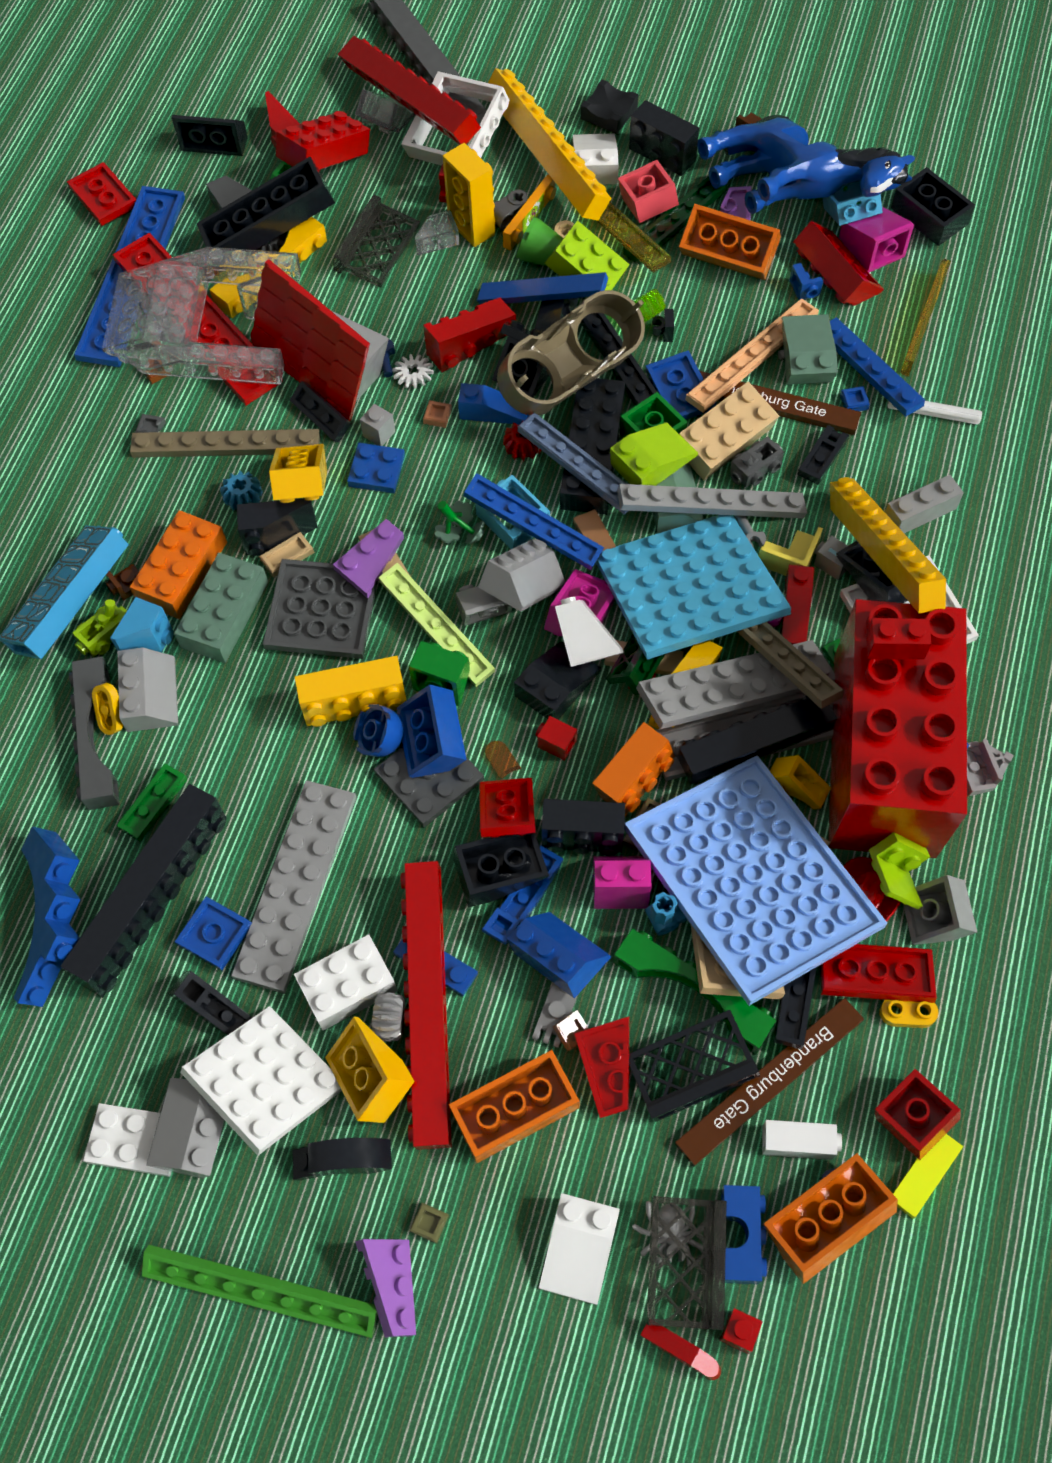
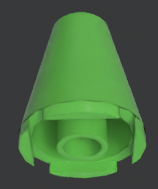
M533 217L525 231L527 233L524 239L521 240L516 258L521 261L547 266L545 262L563 237L541 219Z

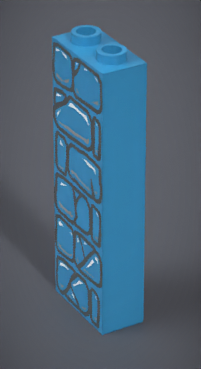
M86 525L1 633L0 641L14 654L42 659L129 545L122 538L123 534L114 527Z

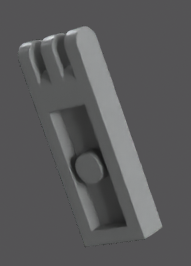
M552 982L532 1039L538 1041L541 1031H545L543 1043L549 1044L553 1034L556 1035L553 1047L559 1048L561 1040L552 1026L573 1012L578 995L573 998Z

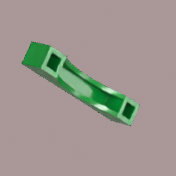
M632 928L614 954L613 963L636 978H666L682 983L700 994L696 964L689 960H686V962L676 956L677 954L673 949L665 945L659 946L653 942V938L648 933L642 930L637 932ZM701 994L713 1005L719 1014L731 1010L749 1051L756 1055L777 1021L773 1018V1014L761 1006H758V1008L752 1004L748 1006L743 997ZM728 1019L723 1020L730 1034L732 1031L731 1024ZM734 1034L733 1041L739 1044L736 1035Z

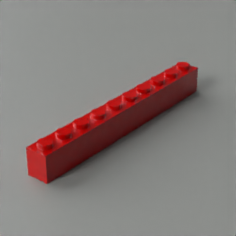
M353 36L338 53V56L350 70L457 144H467L480 130L481 126L476 121L478 117L470 108L465 110L458 100L453 102L446 92L443 91L441 93L432 83L429 86L423 77L419 76L417 78L411 69H405L397 60L394 62L387 53L383 55L375 45L372 47L366 39L360 40Z
M438 861L405 863V872L401 873L400 876L401 887L406 890V899L401 900L402 915L406 916L407 926H402L403 943H407V953H403L404 970H408V981H404V996L409 998V1009H405L404 1016L405 1025L410 1026V1037L405 1039L406 1054L411 1055V1066H407V1069L415 1081L411 1086L412 1095L407 1096L408 1113H412L413 1121L412 1125H408L409 1143H413V1147L417 1150L452 1148L441 867Z

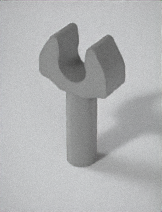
M735 515L739 526L749 542L756 541L760 548L764 546L766 542L765 533L763 531H753L746 516Z

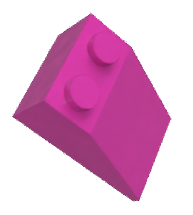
M575 569L550 605L544 630L563 637L555 606L561 605L560 600L574 596L576 600H583L603 624L615 601L606 581Z

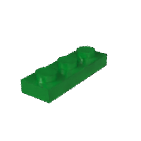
M164 763L116 825L118 829L140 842L188 780L186 775Z

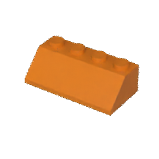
M856 1153L764 1223V1227L785 1262L804 1284L897 1212L898 1199L859 1154Z

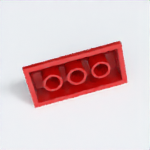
M810 221L793 241L798 247V254L811 262L810 268L824 277L823 283L837 292L835 296L843 304L847 302L855 306L880 294L884 290L832 230Z

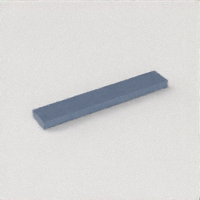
M535 412L518 426V432L621 513L625 515L628 512L620 510L617 493L619 484H626L623 480Z

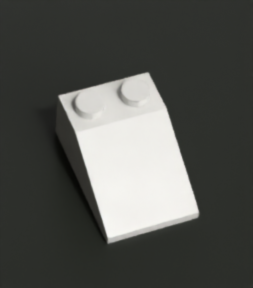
M615 133L573 135L574 152L585 161V166L596 175L597 181L603 185L618 184V149Z
M561 1193L539 1289L598 1305L620 1209Z

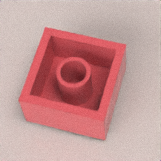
M658 160L618 178L622 199L639 223L679 205L675 183Z

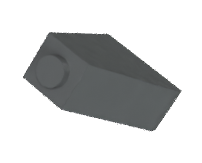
M227 176L206 184L210 200L217 211L252 191Z

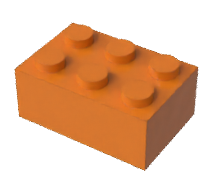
M643 722L592 783L600 798L605 802L625 803V816L628 812L632 813L640 804V798L643 794L650 792L657 783V777L662 771H668L674 763L673 758L675 755L669 740Z

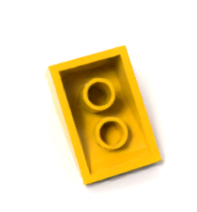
M354 1016L325 1057L357 1121L385 1123L415 1082L403 1060L359 1017Z

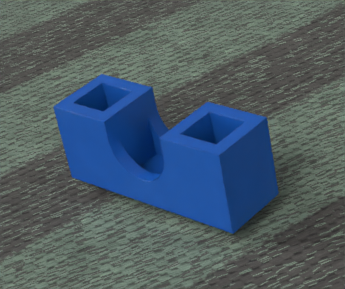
M724 1185L721 1189V1220L735 1221L745 1231V1243L743 1246L724 1248L722 1250V1283L760 1284L762 1277L767 1276V1259L761 1255V1245H766V1228L761 1226V1214H765L766 1201L765 1195H760V1186Z

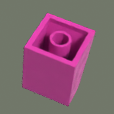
M882 207L883 213L842 225L839 234L840 240L869 273L904 258L914 228V224L911 221Z
M593 856L594 909H646L649 906L652 887L650 859H646L643 856Z

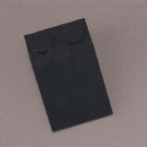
M301 498L289 503L269 501L237 505L238 532L246 555L260 556L299 532L305 535L317 528L312 500L308 501L305 498Z
M858 541L853 542L836 553L839 561L870 600L896 603L908 601Z
M560 641L529 664L515 680L514 695L548 719L549 716H552L559 720L601 671V667L593 662L571 667L565 643Z
M535 833L490 837L457 845L454 849L453 860L468 908L496 901L549 877Z

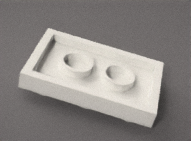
M99 1103L83 1162L170 1177L171 1171L146 1166L160 1113Z

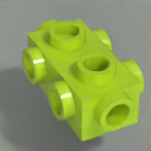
M106 600L105 606L100 607L91 618L81 623L72 632L77 641L74 644L83 655L89 653L93 658L97 654H105L110 649V643H112L110 637L127 610L123 606L117 607L114 600Z

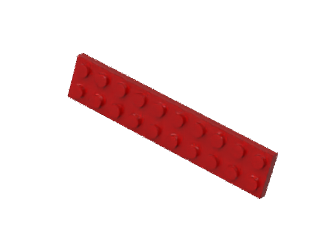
M150 232L112 254L114 261L245 406L283 382L279 372Z

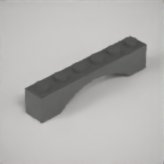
M103 657L73 661L72 672H69V680L71 686L74 687V694L70 695L72 708L75 709V717H72V726L74 731L77 732V739L73 741L74 751L78 755V763H75V772L77 778H80V786L76 788L77 798L79 802H83L88 810L120 805L118 781L112 771L100 761L94 742L96 715L92 700V690L100 684L110 683L109 667Z

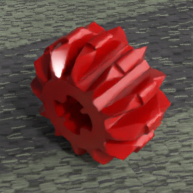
M513 422L512 428H506L503 438V445L507 455L512 454L514 460L521 457L523 462L526 457L534 459L535 454H540L541 449L518 432L519 425Z

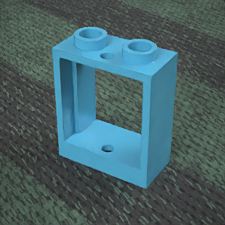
M860 182L842 186L834 195L823 198L824 209L839 226L883 213L881 194L864 197L860 190Z
M513 475L497 483L501 488L550 516V511ZM475 503L476 515L510 549L520 546L533 538L515 526L508 530L490 511Z

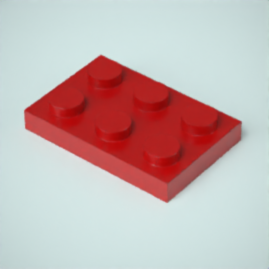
M104 162L67 181L69 189L101 226L132 210L137 200Z
M532 778L480 782L481 837L536 833Z

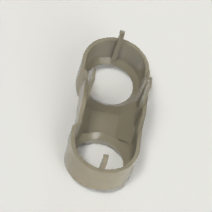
M613 290L600 291L585 299L576 309L555 322L540 335H529L518 342L503 359L497 373L498 386L506 402L523 414L532 415L535 412L538 416L543 415L608 370L620 365L638 348L643 340L645 324L639 308L644 302L639 300L635 304L632 299L620 292ZM592 313H603L613 318L620 326L623 334L622 348L619 351L615 350L603 360L588 355L578 341V326L585 316ZM530 359L540 364L547 371L553 385V392L548 400L532 398L520 389L528 377L525 374L517 383L515 382L511 365L515 361Z

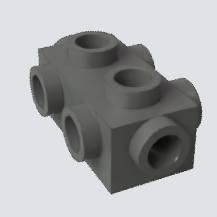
M768 436L761 441H756L749 450L742 454H737L731 461V479L737 485L742 484L748 487L752 484L757 486L764 479L766 473L769 471L775 473L780 469L784 451L778 443L773 442Z

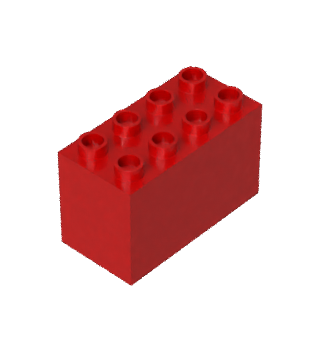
M856 599L834 656V682L843 689V698L835 701L833 705V712L837 717V721L833 728L831 744V789L828 841L830 843L828 847L832 849L869 852V849L895 832L927 848L930 858H937L967 815L966 608L945 607V609L918 613L908 603ZM871 619H930L932 645L925 659H868L866 632Z

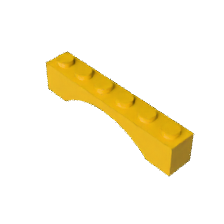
M311 217L289 230L286 241L279 252L270 260L286 274L290 273L297 265L306 260L314 251L327 242L324 225ZM264 264L249 272L226 276L209 289L213 302L230 318H234L254 300L258 299Z

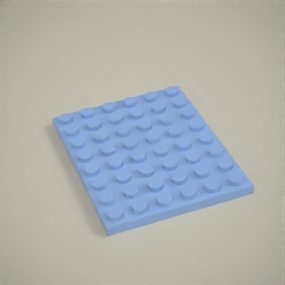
M758 755L624 824V830L643 857L651 860L652 870L669 894L674 895L678 907L748 1006L884 929L887 925L886 920Z

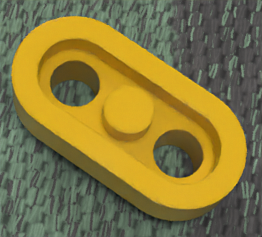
M110 683L95 686L92 690V700L99 729L106 735H112L121 731L123 724L119 717V695L116 688Z
M885 1000L879 1010L883 1022L893 1027L927 1028L937 1020L939 1014L937 1005L926 1001ZM897 1006L900 1009V1014L893 1013L891 1007ZM920 1008H926L929 1015H923L920 1012Z

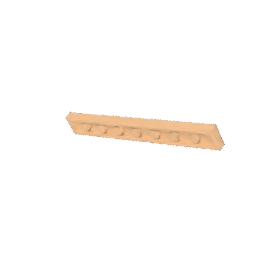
M801 298L687 393L685 400L704 413L783 346L781 319L783 316L818 315L819 310Z

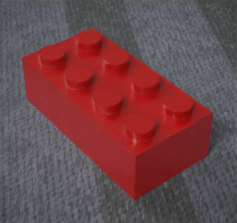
M336 111L334 114L320 116L318 119L304 121L295 126H287L285 129L277 131L276 157L293 167L311 156L320 170L367 154L370 128L364 126L360 121L347 116L342 111Z

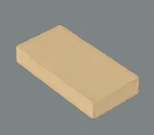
M299 532L260 555L259 558L274 578L279 573L282 559L302 561L312 555L314 550L302 533Z

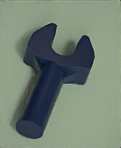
M390 339L388 340L382 364L384 377H391L393 375L389 356L395 354L394 343Z

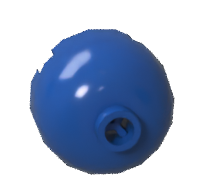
M370 704L367 706L370 708L366 712L361 711L354 725L353 738L358 741L359 747L356 748L361 754L371 757H385L393 753L400 745L403 738V723L399 715L392 709L379 704Z

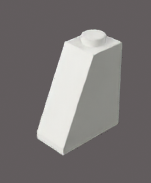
M575 596L560 600L561 605L555 606L571 667L623 653L622 647L583 600H576Z

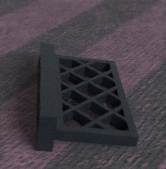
M731 1010L629 1054L630 1068L644 1098L651 1119L654 1122L760 1077L759 1070ZM726 1019L729 1020L732 1027L728 1039L713 1034L716 1024ZM711 1026L709 1032L703 1030V1029H705V1028ZM698 1032L707 1036L702 1051L687 1046L690 1035ZM734 1034L736 1035L739 1044L732 1041ZM685 1038L683 1044L677 1042L678 1040ZM711 1038L726 1043L721 1058L706 1053ZM673 1044L681 1047L676 1062L661 1057L664 1046ZM730 1045L742 1049L746 1060L737 1064L726 1061L725 1058ZM685 1049L700 1055L695 1070L680 1065ZM658 1050L657 1055H654L651 1052ZM644 1055L655 1059L649 1074L639 1071L634 1060ZM704 1057L719 1062L715 1074L707 1076L699 1072ZM659 1061L674 1066L668 1082L653 1076ZM723 1064L729 1066L728 1068L721 1070ZM678 1068L693 1074L689 1085L683 1088L672 1084ZM641 1076L647 1078L645 1085L643 1083ZM697 1076L703 1078L695 1082ZM651 1080L666 1085L663 1096L651 1101L647 1092ZM670 1087L676 1089V1091L669 1093Z

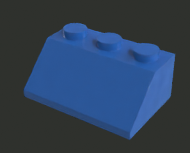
M429 684L397 707V714L403 723L402 742L409 777L415 778L447 772L467 760L453 690Z
M550 912L525 918L507 937L515 955L573 998L583 990L611 958L608 953Z

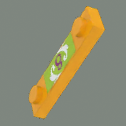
M549 174L546 175L504 229V248L511 251L516 243L519 244L533 217H537L549 200L554 199L557 189L555 188L554 180Z

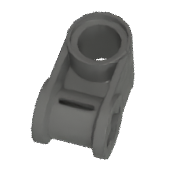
M514 190L504 198L494 202V218L496 225L502 231H504L528 200L525 191Z

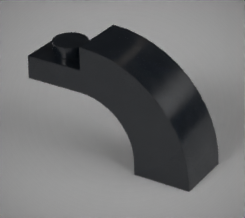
M332 1139L308 1143L307 1147L292 1150L293 1180L302 1181L340 1173L372 1174L392 1169L391 1139Z

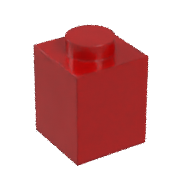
M549 716L546 723L542 722L536 731L535 736L537 737L538 748L565 761L577 741V729Z
M733 1308L729 1313L719 1341L749 1354L753 1351L763 1321Z

